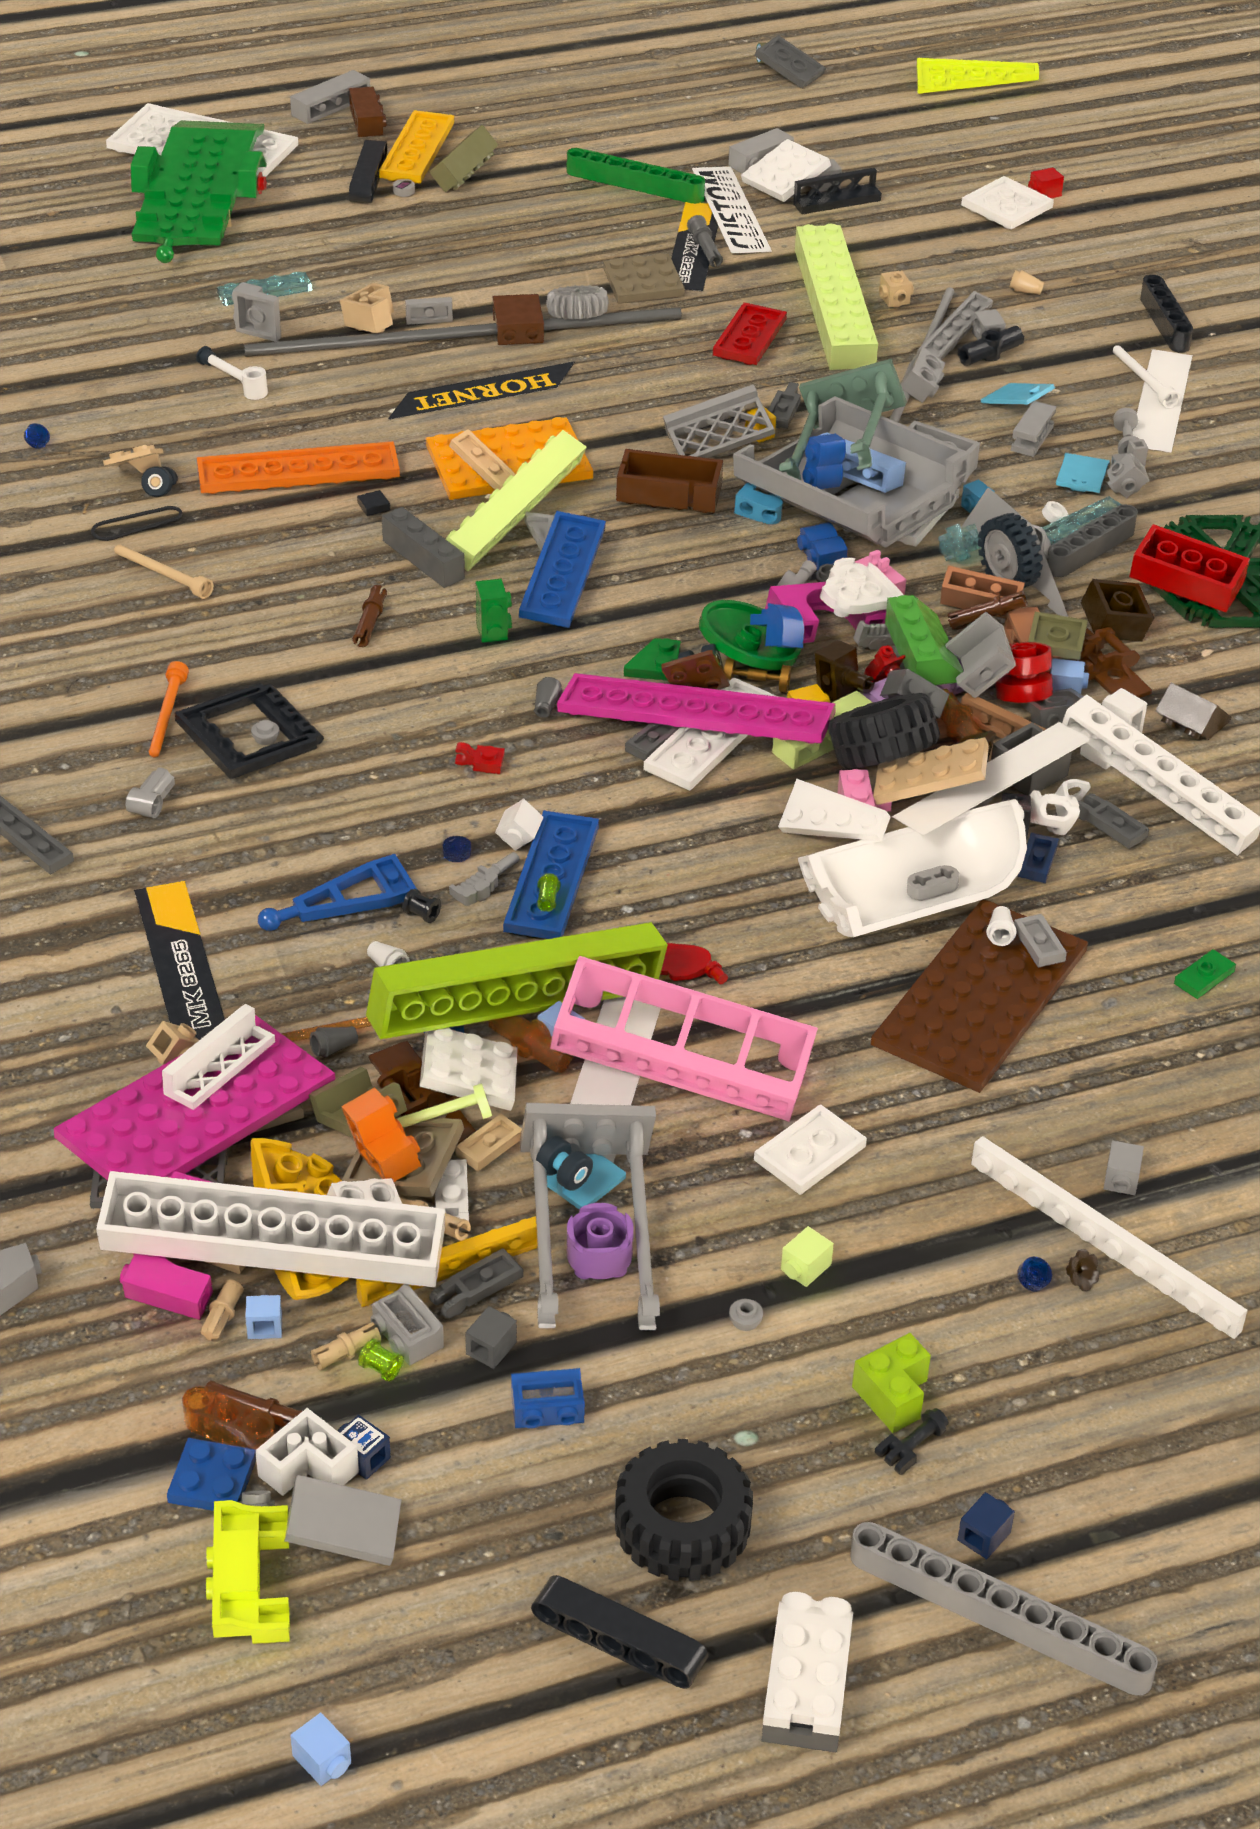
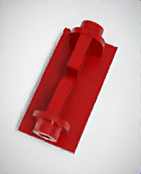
M882 646L874 656L875 659H872L866 667L864 674L873 677L874 681L871 682L874 683L888 677L890 671L900 670L899 666L906 656L897 657L891 646Z

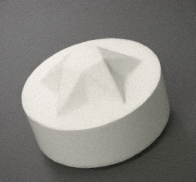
M1055 501L1047 502L1042 509L1043 516L1055 525H1062L1068 517L1065 507Z

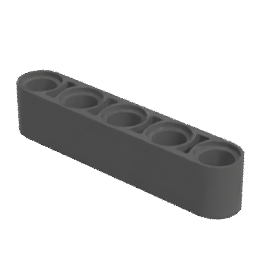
M1119 505L1052 544L1049 548L1047 562L1053 577L1069 575L1132 537L1135 531L1138 510L1131 505Z

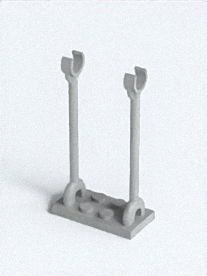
M526 1103L520 1137V1152H530L534 1169L540 1281L537 1306L538 1328H556L555 1314H558V1294L553 1292L547 1171L541 1163L536 1161V1156L548 1139L560 1136L570 1143L571 1153L581 1151L584 1154H621L627 1156L631 1169L640 1282L638 1327L639 1330H656L655 1316H660L658 1294H654L642 1159V1155H648L656 1119L655 1106Z

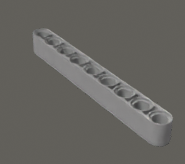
M863 1522L854 1529L850 1557L852 1563L859 1569L1124 1692L1137 1696L1148 1693L1152 1688L1158 1660L1157 1656L1149 1648L876 1523Z

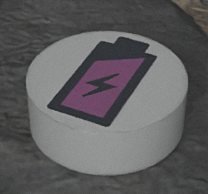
M409 179L397 180L393 183V192L400 197H409L415 193V183Z

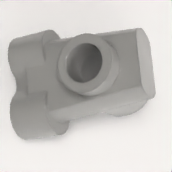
M806 560L797 574L788 570L777 586L808 583L817 569L816 565L812 561Z

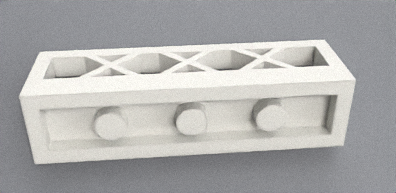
M244 1004L162 1070L164 1095L194 1110L275 1043V1035L256 1026L255 1008ZM251 1036L260 1039L258 1043L244 1044V1041ZM242 1054L237 1060L224 1061L227 1055ZM221 1071L217 1077L203 1078V1075L207 1072ZM186 1089H201L193 1097L184 1093Z

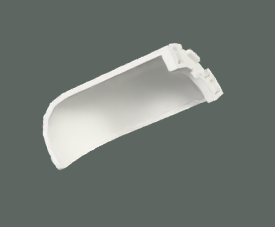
M1016 799L968 810L924 836L910 827L884 833L882 841L859 840L799 857L798 862L810 893L815 891L821 901L818 909L828 922L834 921L837 924V931L844 936L856 937L986 899L1008 888L1021 871L1027 850L1023 821L1024 811ZM943 865L952 866L959 872L958 888L953 892L925 900H916L907 894V880L914 873Z

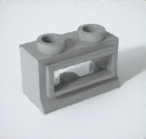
M403 1284L399 1290L372 1303L373 1315L370 1317V1320L375 1324L374 1328L377 1327L380 1334L383 1333L388 1339L396 1356L401 1355L409 1366L444 1348L443 1325L408 1284Z

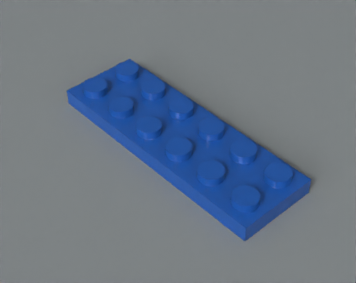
M556 511L519 608L520 618L570 628L604 534L606 521Z
M543 810V820L532 841L503 923V932L552 939L563 937L599 829V819Z

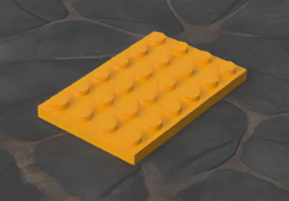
M556 417L544 421H530L529 423L516 425L508 424L496 428L487 427L482 430L471 431L515 474H517L519 467L525 461L527 463L531 461V457L538 448L541 450L544 448L552 435L556 437L564 430L577 439L567 417ZM464 431L447 435L438 434L434 437L426 438V447L449 500L492 494L495 490L449 447L451 440ZM585 452L581 462L560 483L593 479V468Z

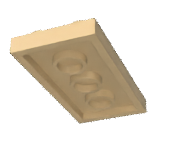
M986 738L969 739L963 743L951 746L944 745L934 750L917 752L910 756L878 764L873 795L876 804H885L985 780L989 750Z

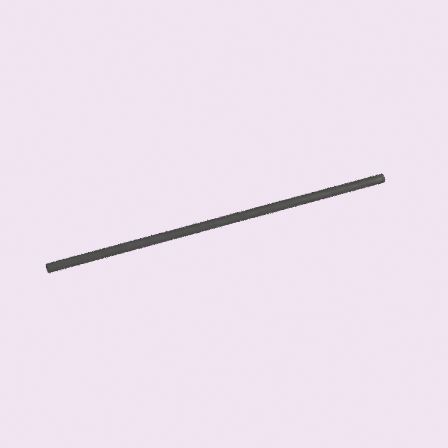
M680 307L605 313L601 316L590 317L589 319L547 318L543 319L544 331L681 319L682 312ZM496 323L244 344L245 356L487 336L497 335Z

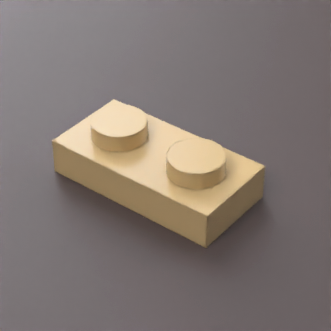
M500 1113L459 1143L455 1148L456 1156L460 1159H467V1164L479 1172L520 1141L522 1128Z

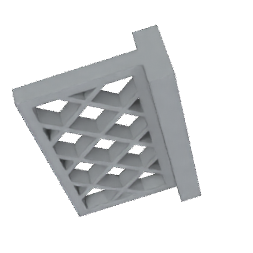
M754 384L663 416L666 434L671 439L678 455H685L684 453L689 447L697 449L696 453L689 456L709 458L775 434V429L758 397ZM754 408L758 409L755 415L745 413ZM735 417L732 423L723 421L725 419ZM740 419L750 421L747 427L739 426L737 424L739 423ZM756 423L766 425L767 427L759 431L753 429ZM712 425L709 432L700 429ZM718 427L728 429L724 436L715 433ZM733 431L743 433L741 437L736 439L730 437ZM690 433L686 440L678 438L680 435ZM695 435L705 437L701 444L692 442ZM710 439L720 441L717 446H707Z

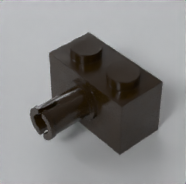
M835 640L814 652L817 684L829 696L830 703L855 691L860 692L861 690L864 693L872 691L875 683L871 681H874V678L858 672L856 647L840 640Z

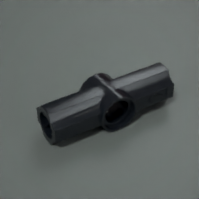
M1013 326L1000 332L988 330L982 333L981 339L958 348L957 355L964 366L981 360L997 361L1002 352L1024 344V335L1018 326Z

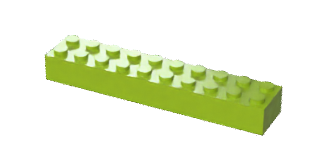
M649 922L375 967L366 1017L381 1040L545 1011L558 1001L563 1003L579 956L659 980L668 944L653 923ZM603 991L601 1001L623 996Z

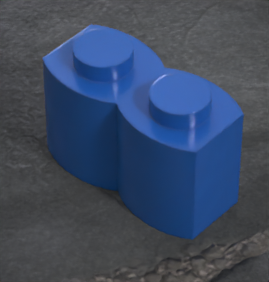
M836 433L809 438L805 448L807 462L802 473L805 483L819 489L840 487L843 478L842 463L846 454L845 439Z
M830 522L800 528V535L797 537L798 547L801 551L805 552L807 560L812 561L816 565V570H819V567L824 564L834 565L836 560L847 558V546L844 540L838 536L836 529Z

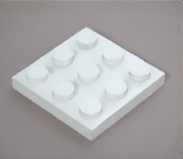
M787 139L773 151L766 154L756 164L749 167L748 170L741 174V178L744 183L785 202L794 195L795 181L815 178L829 168L831 163L829 158Z
M1003 176L962 197L961 205L970 209L971 212L978 213L990 221L1003 225L1006 229H1014L1053 208L1054 199Z
M450 1028L426 1031L420 1087L457 1097H464L475 1093L473 1086L482 1083L490 1106L511 1111L515 1102L517 1047H513L505 1042L484 1039L476 1034H466L451 1030Z

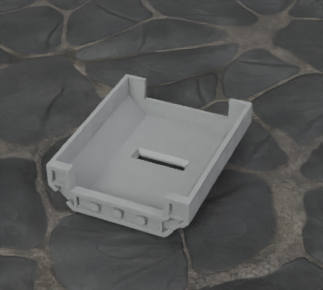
M834 396L818 405L819 427L812 431L810 437L826 432L830 434L836 433L843 439L856 443L858 439H862L872 411ZM880 416L869 448L906 462L903 486L886 493L845 477L842 478L840 487L819 489L805 483L802 477L806 465L805 452L799 465L801 480L787 475L786 472L779 471L780 463L785 462L787 458H792L799 439L759 462L755 460L754 445L752 444L733 454L734 476L743 482L755 486L757 490L764 494L774 495L782 499L783 502L885 548L952 508L957 500V497L954 495L960 483L965 484L970 475L969 452L884 416ZM853 483L858 484L838 497L834 495Z

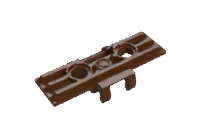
M1111 627L1095 630V634L1087 628L1080 660H1067L1085 662L1084 673H1089L1088 681L1095 679L1110 695L1120 688L1138 698L1152 694V689L1129 668L1138 663L1140 655L1135 650L1131 651L1116 637L1115 631ZM1108 643L1116 651L1104 655L1101 649L1104 648V644ZM1109 676H1117L1120 679H1113Z
M408 1041L368 1055L370 1062L381 1075L377 1080V1084L381 1089L393 1082L400 1085L407 1111L402 1113L401 1116L461 1098L420 1087L422 1060ZM404 1093H409L414 1102L411 1103ZM460 1110L445 1114L446 1119L462 1120L464 1131L458 1144L476 1132Z

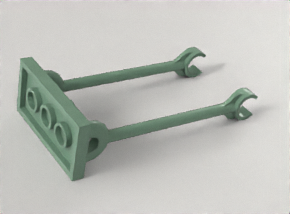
M892 358L801 383L799 389L809 415L792 458H787L785 462L780 463L779 471L786 472L787 475L801 480L799 471L801 459L813 429L819 427L818 405L834 396L872 411L862 439H858L856 443L851 444L850 448L851 454L857 453L859 466H857V470L870 468L872 466V457L869 447L881 413L904 407L907 404Z

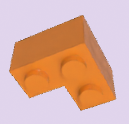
M374 1087L341 1106L359 1154L382 1179L392 1178L393 1182L421 1167L417 1155L420 1152V1147L412 1135L406 1136L401 1123L395 1119L394 1113L397 1112V1109L388 1095L383 1097Z

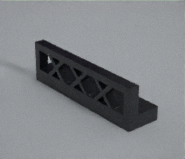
M868 168L795 181L793 205L803 215L881 201L882 193L876 187L877 170L875 168ZM864 176H870L869 184H859ZM850 179L852 181L846 188L839 187L844 180ZM830 182L832 184L827 191H819L824 183ZM801 187H812L806 195H801Z

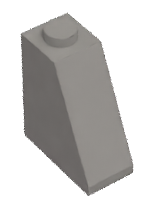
M26 1243L0 1250V1316L38 1289L36 1275L42 1273L37 1254L30 1255Z

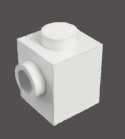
M523 798L504 811L495 833L516 851L535 838L543 816Z

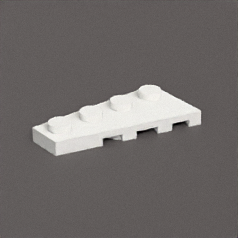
M796 779L778 827L783 833L882 841L890 815L883 809Z

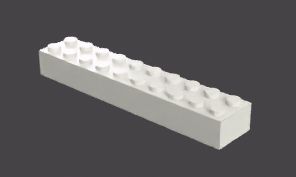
M110 1171L96 1230L100 1250L436 1288L445 1231V1209Z

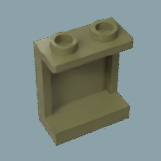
M359 1067L309 1094L317 1122L353 1138L341 1106L374 1088L367 1069ZM393 1082L382 1089L376 1088L383 1097L388 1095L392 1099L397 1109L394 1117L407 1111L399 1084Z

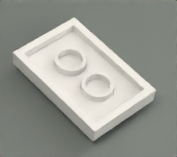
M820 1104L757 1149L754 1153V1161L801 1195L865 1148L867 1138Z

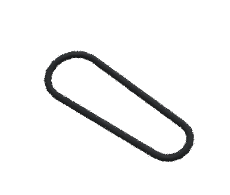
M176 506L156 508L98 522L92 526L91 534L98 540H115L179 520L183 513ZM170 509L179 512L176 517L115 536L101 537L95 533V529L104 524Z

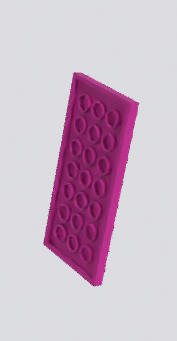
M255 1015V1025L274 1034L275 1043L194 1110L164 1095L162 1070L178 1058L176 1057L53 1128L54 1138L107 1181L110 1171L171 1178L173 1171L183 1174L189 1172L309 1099L310 1093L334 1081L335 1073ZM251 1036L244 1041V1044L258 1043L260 1039ZM242 1054L227 1055L224 1061L237 1060ZM221 1071L207 1072L203 1075V1078L217 1077ZM186 1089L184 1093L193 1097L201 1089Z

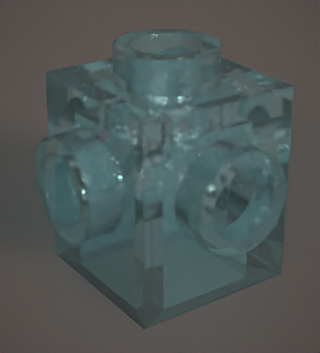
M960 524L950 526L945 529L946 534L938 537L940 542L939 548L946 561L956 558L957 562H961L971 558L970 553L981 549L978 546L980 538L978 537L975 524L962 528Z

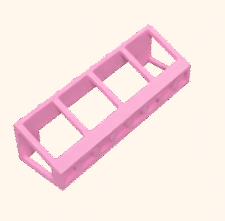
M579 956L554 1027L550 1049L790 1122L818 1028ZM603 991L626 997L615 1028L570 1015L574 1004L587 1008L599 1005ZM634 1000L686 1015L675 1046L625 1032L624 1029ZM694 1018L746 1034L736 1064H729L685 1050L684 1047ZM754 1036L781 1044L778 1060L784 1067L796 1071L793 1081L788 1082L745 1068L744 1065Z

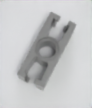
M1033 401L1013 430V438L1016 440L1011 445V451L1034 457L1054 427V421L1050 419L1056 413V406Z

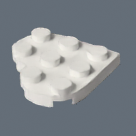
M842 558L836 560L831 568L826 584L822 587L820 598L830 608L834 609L835 615L848 617L849 614L884 610L887 608V598L898 597L904 594L872 563L869 562L868 566L855 563L856 558Z

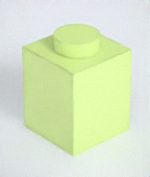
M809 1226L806 1227L783 1247L781 1270L789 1278L807 1287L831 1266L834 1243Z

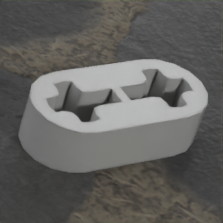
M943 865L914 873L908 877L907 894L913 899L925 900L953 892L958 888L959 872L952 866Z

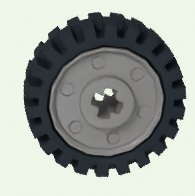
M1007 513L986 521L980 528L982 531L978 534L980 538L978 546L981 547L978 552L979 556H983L981 563L982 566L986 565L987 567L984 570L986 574L1025 583L1024 588L1038 581L1037 578L1041 576L1040 570H1042L1043 565L1040 561L1043 560V557L1038 553L1041 547L1040 544L1036 545L1035 541L1038 540L1036 534H1031L1033 532L1032 527L1027 526V521L1014 513Z

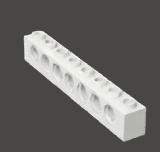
M1086 694L1067 709L1062 724L1092 739L1083 744V746L1238 856L1257 839L1260 833V816Z

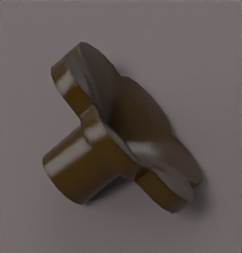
M1079 1249L1076 1255L1070 1258L1069 1264L1066 1267V1273L1070 1277L1071 1283L1074 1286H1079L1082 1291L1091 1290L1092 1284L1097 1283L1099 1280L1098 1259L1094 1254H1089L1088 1250Z

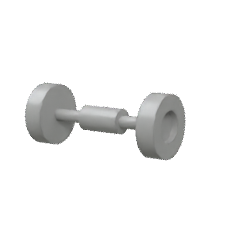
M1121 408L1113 417L1115 428L1123 432V438L1118 443L1119 454L1127 453L1129 440L1139 439L1133 436L1132 430L1138 424V416L1136 411L1131 408Z

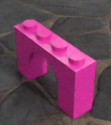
M826 582L770 586L765 609H768V603L789 605L798 609L804 622L803 643H810L815 640L819 619L813 610L834 612V609L830 608L820 598L822 587ZM886 609L870 613L849 614L848 617L844 618L851 623L855 630L860 621H864L869 625L885 624Z
M173 1171L171 1178L210 1182ZM133 1253L134 1256L130 1264H125L120 1274V1283L123 1285L125 1298L201 1320L213 1293L210 1275L175 1265L165 1257Z

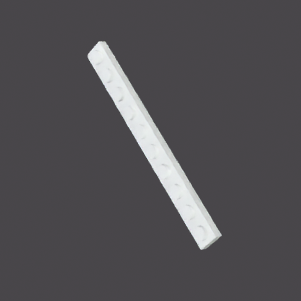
M982 1136L974 1143L971 1165L980 1172L985 1173L1007 1190H1011L1026 1200L1031 1206L1038 1208L1053 1218L1055 1222L1062 1224L1077 1234L1082 1240L1089 1242L1104 1252L1109 1258L1116 1260L1131 1270L1135 1275L1142 1277L1157 1287L1162 1293L1169 1295L1184 1305L1189 1311L1196 1313L1211 1323L1216 1329L1223 1331L1233 1339L1242 1332L1247 1309Z

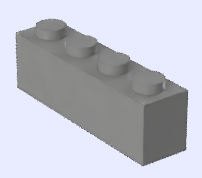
M351 70L290 96L291 115L309 124L350 106L349 88L370 87V78L355 70Z

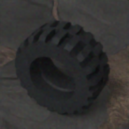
M925 693L900 695L854 708L831 719L828 726L837 761L845 769L874 766L909 756L910 754L922 751V749L929 748L932 744L937 743L940 737L931 699Z
M678 1439L677 1443L671 1444L667 1440L657 1443V1448L652 1449L648 1447L639 1452V1459L633 1457L625 1465V1471L620 1473L617 1481L615 1531L616 1536L620 1539V1546L627 1555L631 1554V1560L641 1568L644 1565L647 1566L648 1572L658 1577L660 1574L668 1575V1580L679 1581V1577H688L689 1581L700 1580L701 1575L704 1574L711 1577L720 1573L721 1566L724 1568L730 1567L736 1561V1555L738 1556L743 1553L747 1546V1539L750 1537L753 1491L750 1489L751 1482L748 1475L744 1471L741 1472L742 1466L733 1457L727 1458L725 1451L718 1447L715 1450L711 1449L708 1443L699 1440L697 1444L688 1443V1439ZM689 1497L705 1503L714 1512L699 1521L676 1522L663 1517L653 1507L669 1498Z

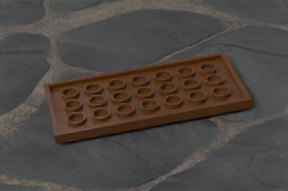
M982 899L871 1037V1045L980 1093L1085 954L1088 942L1051 927L1067 952L1066 960L1037 967L1017 933L1014 940L1006 946H997L989 940L986 933L993 910L1000 905ZM1010 910L1013 922L1015 919L1027 917Z

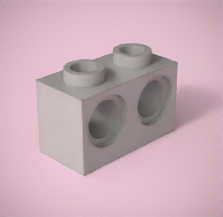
M922 347L908 365L901 382L902 389L921 403L928 396L932 398L937 392L938 384L944 376L942 370L945 362Z

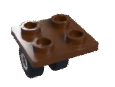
M715 644L703 646L701 653L694 654L691 650L681 652L677 660L661 665L667 680L673 685L716 690L730 686L729 679L723 670L720 653L716 649Z

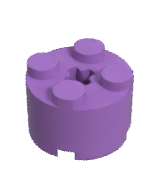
M592 1203L581 1207L578 1214L569 1218L567 1223V1260L578 1278L608 1279L612 1277L619 1278L626 1274L633 1256L634 1230L632 1219L626 1212L623 1215L612 1204Z

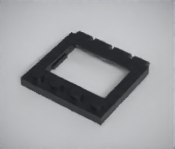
M259 683L175 712L176 723L229 779L240 777L315 750L317 745L324 740V736L272 684L263 686ZM255 704L271 722L278 725L279 730L289 740L281 741L263 747L259 751L244 755L242 752H237L234 749V743L229 738L223 737L216 724L209 723L207 719Z

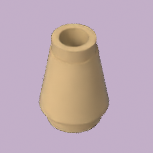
M1015 270L1009 288L1014 289L1015 292L1040 295L1045 282L1040 281L1023 270L1021 272Z

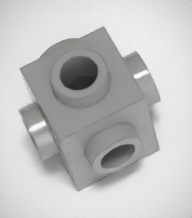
M1131 453L1115 462L1107 470L1110 479L1108 485L1116 494L1120 492L1126 499L1150 481L1145 467Z

